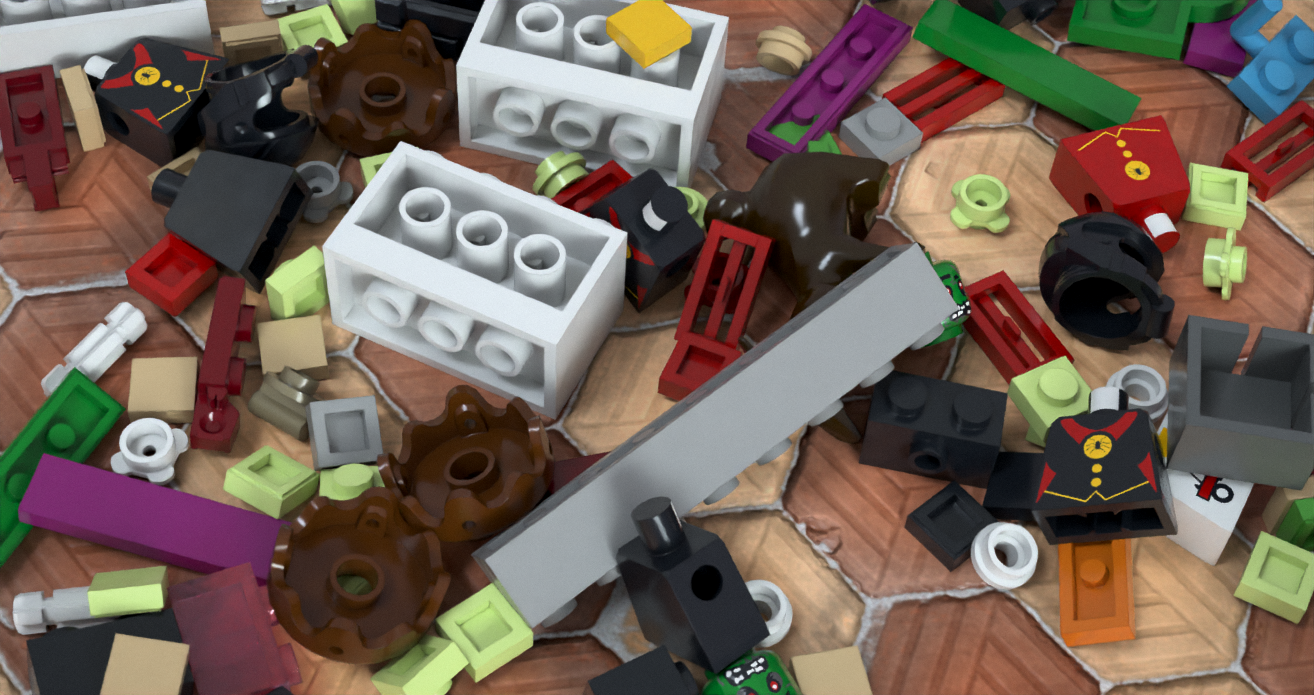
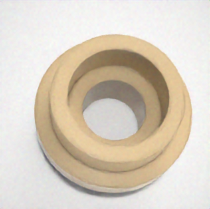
M775 26L773 30L761 31L756 40V46L759 49L756 56L757 61L765 68L782 75H797L801 66L807 65L812 56V50L805 43V37L800 32L786 26Z

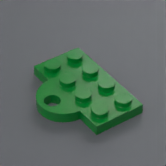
M1076 0L1069 24L1067 41L1180 60L1188 22L1212 23L1231 18L1241 12L1250 0Z

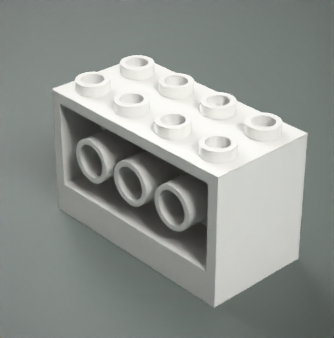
M485 0L456 65L460 146L538 165L550 155L559 151H563L566 155L579 152L586 160L584 169L588 174L613 159L632 177L649 168H653L658 171L668 186L691 188L721 99L729 17L666 3L692 27L691 42L643 69L606 34V18L638 0Z
M400 141L322 246L332 324L510 401L515 396L520 397L529 405L531 410L556 420L623 312L628 233L615 228L605 220L592 219L560 206L548 197L533 195L503 183L491 174L476 172L449 161L434 151H424Z

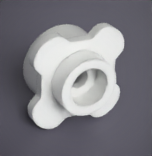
M156 418L136 420L129 424L120 436L119 446L121 451L114 454L111 458L112 470L114 473L127 477L136 475L148 478L152 484L165 485L175 477L173 466L178 455L188 449V437L183 430L171 429L167 423ZM156 451L153 456L148 457L144 455L146 452Z

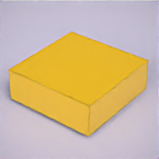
M638 0L606 18V34L643 69L691 42L692 27L663 0Z

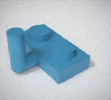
M1257 0L1230 26L1231 37L1252 59L1226 87L1265 125L1281 115L1314 79V32L1297 15L1288 21L1270 41L1258 31L1282 9V0Z

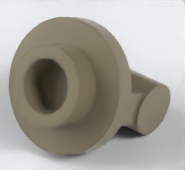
M285 366L280 375L267 371L263 378L262 386L249 400L248 410L302 442L309 437L305 407L309 402L326 400L316 393L320 385L317 380L294 368Z

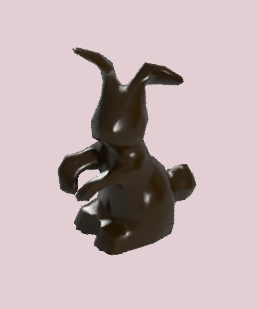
M828 152L784 153L764 168L750 191L741 192L733 189L720 191L708 200L703 214L706 232L708 234L712 219H720L729 222L731 225L752 230L754 233L776 239L767 266L781 278L796 298L797 303L790 317L791 320L889 248L863 242L877 222L876 215L878 210L876 207L879 205L891 178L888 172L889 164L880 159ZM918 243L921 250L925 254V246ZM738 337V344L744 353L753 348L744 337ZM843 408L828 420L818 424L819 427L830 435L846 443L857 444L862 438L861 433Z

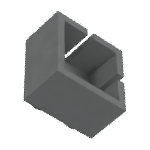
M1188 315L1169 361L1166 469L1302 491L1314 469V334L1262 326L1241 371V375L1232 374L1249 336V324Z

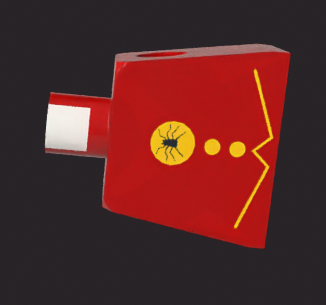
M1162 115L1060 139L1049 179L1078 216L1096 211L1115 213L1131 218L1141 225L1162 253L1167 252L1177 244L1180 234L1174 225L1179 222L1189 196L1190 182Z

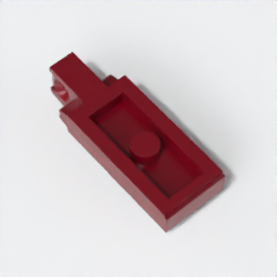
M53 65L0 74V132L8 172L11 174L14 184L27 181L35 212L58 208L60 205L54 176L69 174L68 163L71 162Z
M228 276L219 278L198 379V397L190 431L191 449L197 450L199 448L230 453L240 429V413L231 404L229 399L230 396L241 397L243 393L247 360L246 358L238 357L241 342L252 343L257 313L255 305L246 304V279Z

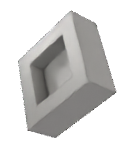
M886 97L842 121L839 138L858 157L880 159L887 162L889 166L920 149L923 132Z
M375 395L309 402L305 409L314 471L339 468L343 465L354 463L363 465L377 464L378 454H383Z

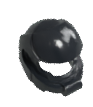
M301 45L296 50L292 48L259 58L258 60L227 66L206 75L204 83L209 103L197 112L198 126L202 137H205V150L264 160L290 167L301 160L315 138L320 118L308 115V113L302 110L287 109L283 105L281 94L284 88L293 85L295 78L303 76L317 64V51L310 45Z
M1104 211L1082 214L1058 224L1057 232L1049 239L1042 251L1038 275L1044 302L1054 313V319L1085 344L1097 345L1113 350H1129L1130 345L1142 344L1151 340V338L1162 339L1169 333L1175 302L1171 297L1162 293V289L1158 284L1165 271L1163 254L1141 225L1131 218ZM1127 298H1137L1141 305L1133 314L1130 312L1114 314L1107 309L1109 303Z

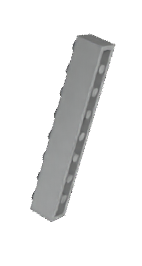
M917 242L889 247L471 555L489 581L497 587L528 627L533 629L541 623L546 628L556 624L576 608L578 603L574 597L591 584L596 582L598 586H603L621 576L616 561L617 552L620 547L639 535L631 518V512L635 507L651 498L668 497L674 506L679 520L686 522L683 515L702 501L706 505H710L723 499L735 490L740 483L736 476L755 461L758 465H764L787 451L792 445L788 437L807 422L810 426H816L834 416L844 405L840 398L859 384L861 388H866L886 377L895 367L891 360L906 348L910 347L911 350H916L939 337L945 330L941 322L956 312L959 307Z

